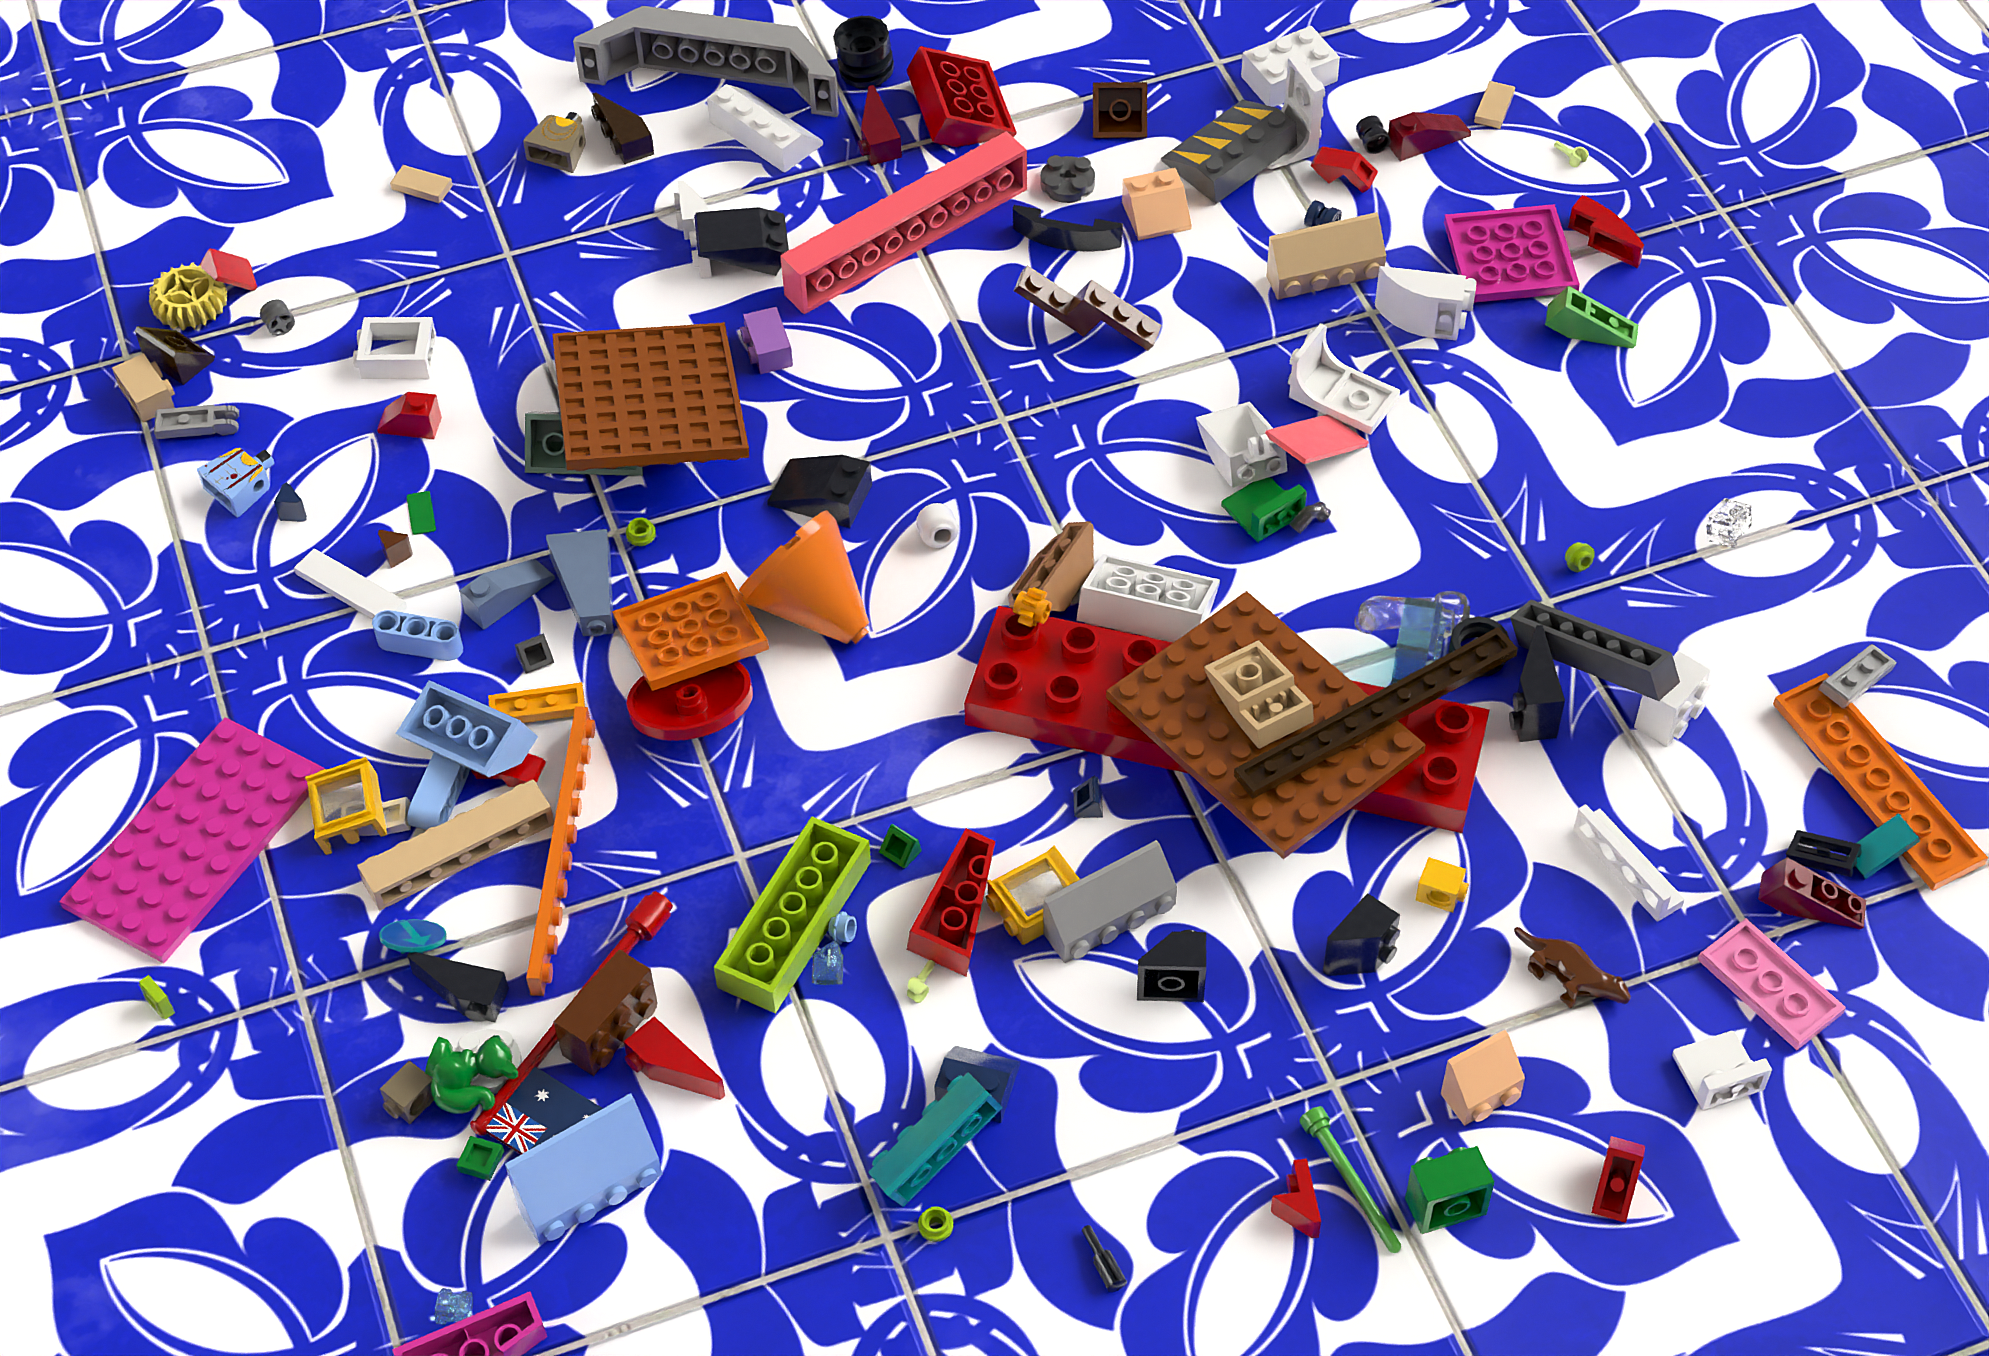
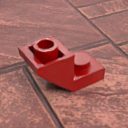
M1323 146L1318 149L1310 165L1328 184L1345 175L1362 193L1370 189L1378 173L1358 152Z

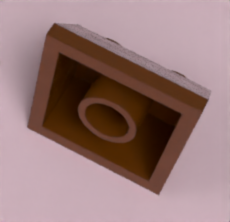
M1093 82V138L1147 137V82Z

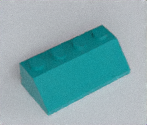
M969 1072L964 1077L962 1075L956 1077L948 1085V1093L939 1102L937 1100L931 1102L923 1110V1118L914 1127L912 1125L906 1127L898 1135V1143L890 1151L884 1150L872 1162L874 1167L868 1173L891 1199L903 1207L1003 1108Z

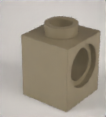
M408 1061L380 1088L384 1099L382 1104L384 1109L393 1118L397 1119L400 1116L411 1124L434 1101L431 1093L432 1077L425 1074L423 1070L411 1061Z

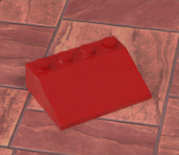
M923 46L918 48L906 71L932 142L939 145L959 147L987 142L1006 131L1012 137H1015L1017 131L989 61Z

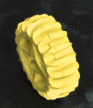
M194 262L189 266H184L181 263V266L176 269L170 266V271L168 273L161 272V277L153 279L154 284L149 287V303L154 316L163 325H170L172 329L179 326L184 331L190 326L194 330L196 325L202 324L206 326L208 320L216 321V314H222L223 307L227 305V289L225 284L215 281L200 265L197 267Z

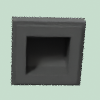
M544 633L515 644L516 657L526 674L554 663Z

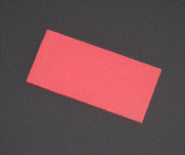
M1328 414L1269 429L1265 432L1268 439L1303 464L1367 447L1369 443L1342 422Z

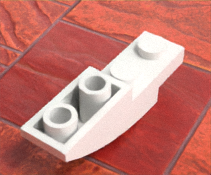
M683 180L677 181L679 192L673 193L675 210L681 209V212H676L677 228L683 229L685 240L690 239L691 248L697 247L694 215L696 212L710 210L701 196ZM692 250L693 267H699L700 277H712L710 259L699 257L698 250Z

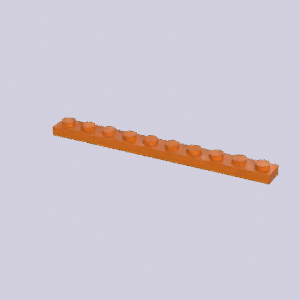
M575 706L526 976L530 995L544 996L546 983H551L553 976V966L550 963L551 955H556L558 937L555 935L556 926L560 927L562 924L563 910L560 907L561 898H566L568 888L565 873L566 871H571L572 852L569 851L570 845L575 844L577 839V826L574 822L575 817H580L582 810V801L579 798L580 790L584 791L586 788L584 765L589 764L591 759V747L588 745L589 738L593 739L595 736V720L590 719L588 707Z

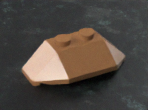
M1091 521L1068 522L1062 528L1063 532L1053 537L1037 553L1008 594L1009 608L1013 609L1015 600L1021 591L1028 592V589H1033V587L1047 592L1045 600L1052 603L1050 612L1065 611L1071 605L1072 599L1094 568V526Z

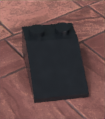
M761 207L695 213L694 221L699 257L773 276L778 274L781 269L780 255L789 250L785 214Z
M843 454L789 459L767 500V505L811 518L828 510L836 519L837 525L851 528L872 486L871 462Z
M1537 625L1520 677L1518 691L1513 694L1514 711L1509 713L1510 727L1512 731L1516 730L1519 742L1557 738L1565 704V698L1543 625Z

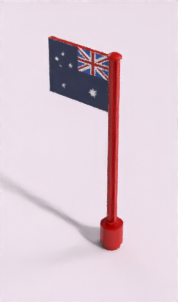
M653 891L650 895H645L625 920L628 932L582 989L619 949L629 954L638 941H643V939L650 941L671 916L670 911L673 905L664 895ZM554 1023L517 1068L518 1077L515 1079L509 1078L495 1095V1103L492 1109L482 1111L475 1121L472 1120L470 1122V1127L475 1134L480 1136L489 1134L517 1153L523 1154L603 1109L537 1068L558 1042Z

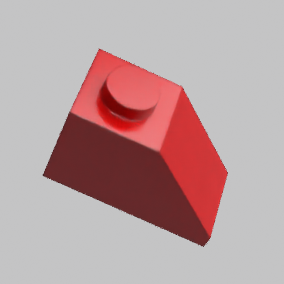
M406 392L385 407L377 428L378 433L435 439L442 419L437 395Z
M1610 1136L1591 1213L1626 1223L1644 1158L1645 1145Z

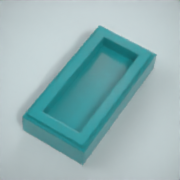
M1898 813L1857 842V844H1861L1862 853L1860 858L1857 857L1856 868L1867 879L1919 843L1920 839Z

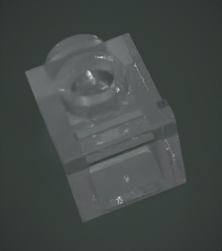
M1724 498L1706 515L1707 541L1735 548L1737 540L1752 526V505Z

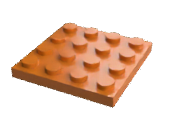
M727 571L612 611L614 621L652 691L769 650L766 636L748 606L737 595L739 591Z

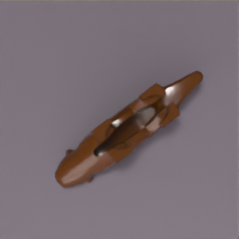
M1516 926L1514 928L1515 935L1526 946L1534 950L1529 958L1528 970L1539 980L1544 976L1543 970L1554 974L1567 990L1560 996V1000L1570 1009L1574 1007L1576 997H1603L1622 1004H1627L1630 1001L1631 996L1622 978L1598 968L1579 945L1568 940L1538 938L1528 934L1520 927Z

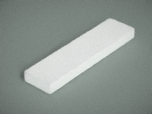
M315 548L294 567L296 575L372 619L377 613L384 610L403 612L407 608L406 601Z

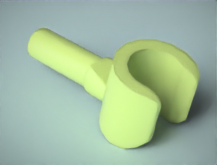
M1559 141L1554 143V147L1570 158L1569 164L1572 167H1578L1581 161L1586 162L1589 153L1584 147L1570 149Z
M928 960L917 978L912 977L908 981L907 996L916 1003H921L929 993L930 989L924 983L935 966V962L932 960Z

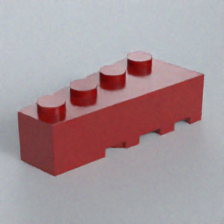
M967 828L964 830L909 931L906 950L967 977L996 841Z

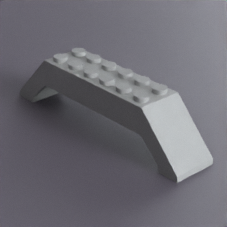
M641 6L576 36L573 41L580 82L606 85L608 80L640 67L793 88L811 106V114L838 117L839 114L836 72L798 26Z

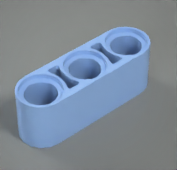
M391 610L381 611L372 619L378 645L386 651L443 661L455 660L463 652L458 626L452 621Z
M433 753L410 804L407 815L408 825L429 829L447 822L470 769L437 753Z

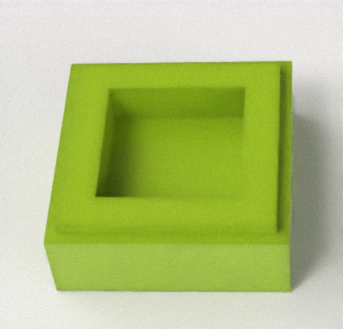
M149 975L139 981V987L146 1001L162 1019L166 1020L175 1013L168 996Z

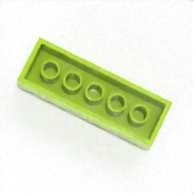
M811 816L715 964L714 972L717 988L776 1014L827 933L831 918L839 914L871 863L869 840Z

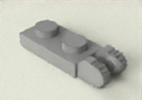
M203 405L157 409L154 434L156 439L215 434V432L222 436L232 435L238 431L239 423L235 420L239 417V410L236 406Z

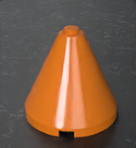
M825 510L795 532L796 535L784 546L781 544L748 577L740 587V592L737 595L747 605L842 643L848 644L853 641L856 645L869 633L866 629L869 621L837 521L828 510Z

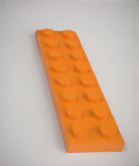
M1827 673L1775 697L1774 707L1877 827H1880L1899 813L1915 832L1920 842L1904 852L1902 856L1932 891L1985 865L1988 859L1986 854L1853 703H1850L1843 709L1818 690L1822 682L1830 677Z

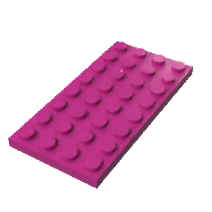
M224 717L61 898L59 902L62 908L164 964L309 797L305 777L325 768Z

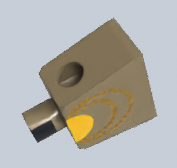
M569 112L565 118L552 114L547 115L523 140L527 160L574 173L586 145L584 126L580 115L575 112Z

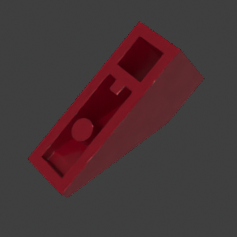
M874 85L868 87L861 125L862 140L858 141L861 155L867 156L871 166L902 157L901 136Z
M1411 112L1389 120L1388 135L1390 137V144L1388 147L1401 162L1470 137L1471 131L1458 115Z

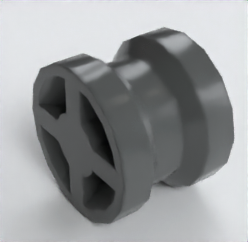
M282 300L268 301L260 309V317L272 335H284L292 330L295 325L294 316L289 312L287 305Z

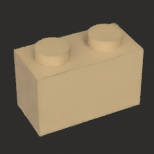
M144 353L112 367L120 390L142 422L154 418L157 409L175 408L171 398L175 393L168 379H161L163 376L155 361L150 363Z

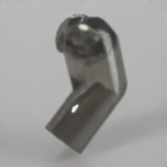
M1319 501L1304 507L1289 525L1301 534L1315 517L1318 521L1325 522L1332 512L1325 506L1326 503Z

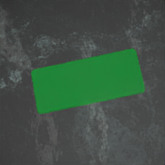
M430 491L408 494L406 497L412 534L416 535L435 531L436 526Z

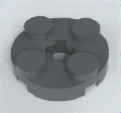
M1058 155L1049 157L1047 164L1041 170V189L1044 193L1046 190L1050 194L1051 199L1062 203L1080 201L1081 196L1086 193L1089 196L1095 188V171L1091 166V161L1086 157H1061ZM1064 178H1071V179H1070V181H1065Z

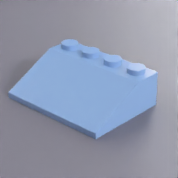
M631 1093L505 1163L519 1212L539 1245L548 1240L552 1241L564 1234L565 1230L577 1223L589 1221L595 1216L596 1212L609 1205H616L622 1202L628 1194L640 1187L650 1186L662 1175L659 1157Z

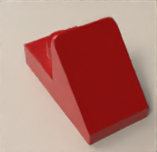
M1307 1158L1293 1160L1292 1172L1286 1175L1289 1193L1272 1197L1271 1212L1310 1238H1319L1321 1218Z

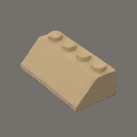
M1375 212L1269 236L1266 277L1277 300L1378 277L1379 266L1385 267L1386 251L1378 213Z

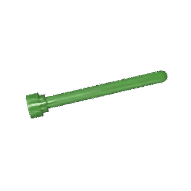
M1322 1106L1308 1110L1299 1119L1305 1132L1319 1139L1387 1249L1391 1253H1398L1401 1250L1400 1241L1329 1131L1331 1128L1329 1124L1330 1118Z

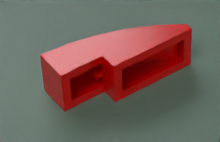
M1582 195L1571 209L1568 228L1588 236L1587 246L1638 268L1641 263L1644 244L1637 234L1611 210Z

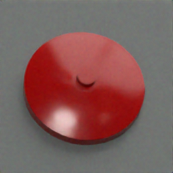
M738 661L654 691L651 690L643 675L630 689L627 697V709L634 727L649 737L675 741L695 739L717 732L736 721L749 707L753 697V687L747 669Z

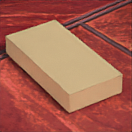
M1489 81L1476 112L1474 123L1501 129L1515 94V87Z
M402 165L390 182L392 190L436 203H441L453 186L451 178Z

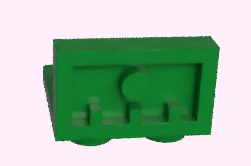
M1271 477L1252 482L1223 499L1221 507L1259 542L1305 514L1307 491L1300 484L1290 490H1283Z

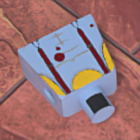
M235 448L197 468V472L203 489L238 518L269 489L270 483L265 470L273 466L275 462L266 450L261 451L252 458L241 448Z

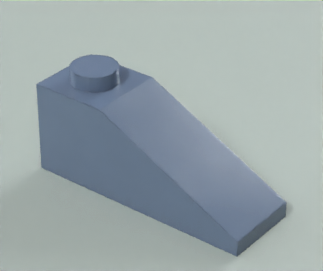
M536 559L483 573L459 590L464 612L485 630L555 580V576Z

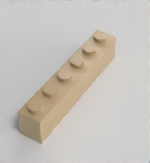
M534 779L525 784H519L496 798L486 800L480 806L467 812L459 813L453 819L439 826L431 827L408 841H402L379 855L369 857L365 862L357 865L362 882L380 911L553 826L552 809Z

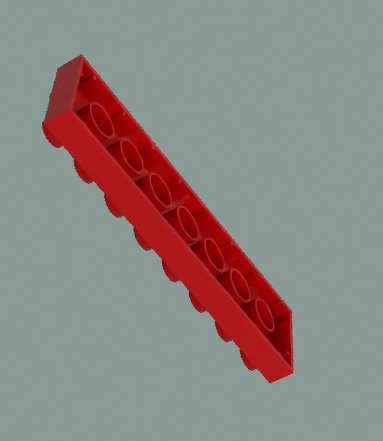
M998 606L964 701L965 725L1188 773L1106 698V690L1170 646L1173 642L1049 616L1044 624L1037 622L1036 627H1028L1018 623L1020 615L1014 613L1012 608ZM1351 680L1369 696L1385 688ZM1436 699L1399 719L1398 721L1426 744L1425 752L1350 809L1463 833L1490 709Z

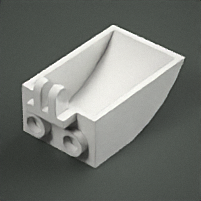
M1379 266L1375 307L1389 322L1407 332L1422 337L1457 340L1459 329H1465L1467 312H1462V310L1473 311L1476 280L1473 278L1466 279L1464 275Z
M1250 401L1195 417L1205 447L1214 465L1232 488L1287 472L1286 451L1268 439L1265 432L1266 430L1273 429V427Z

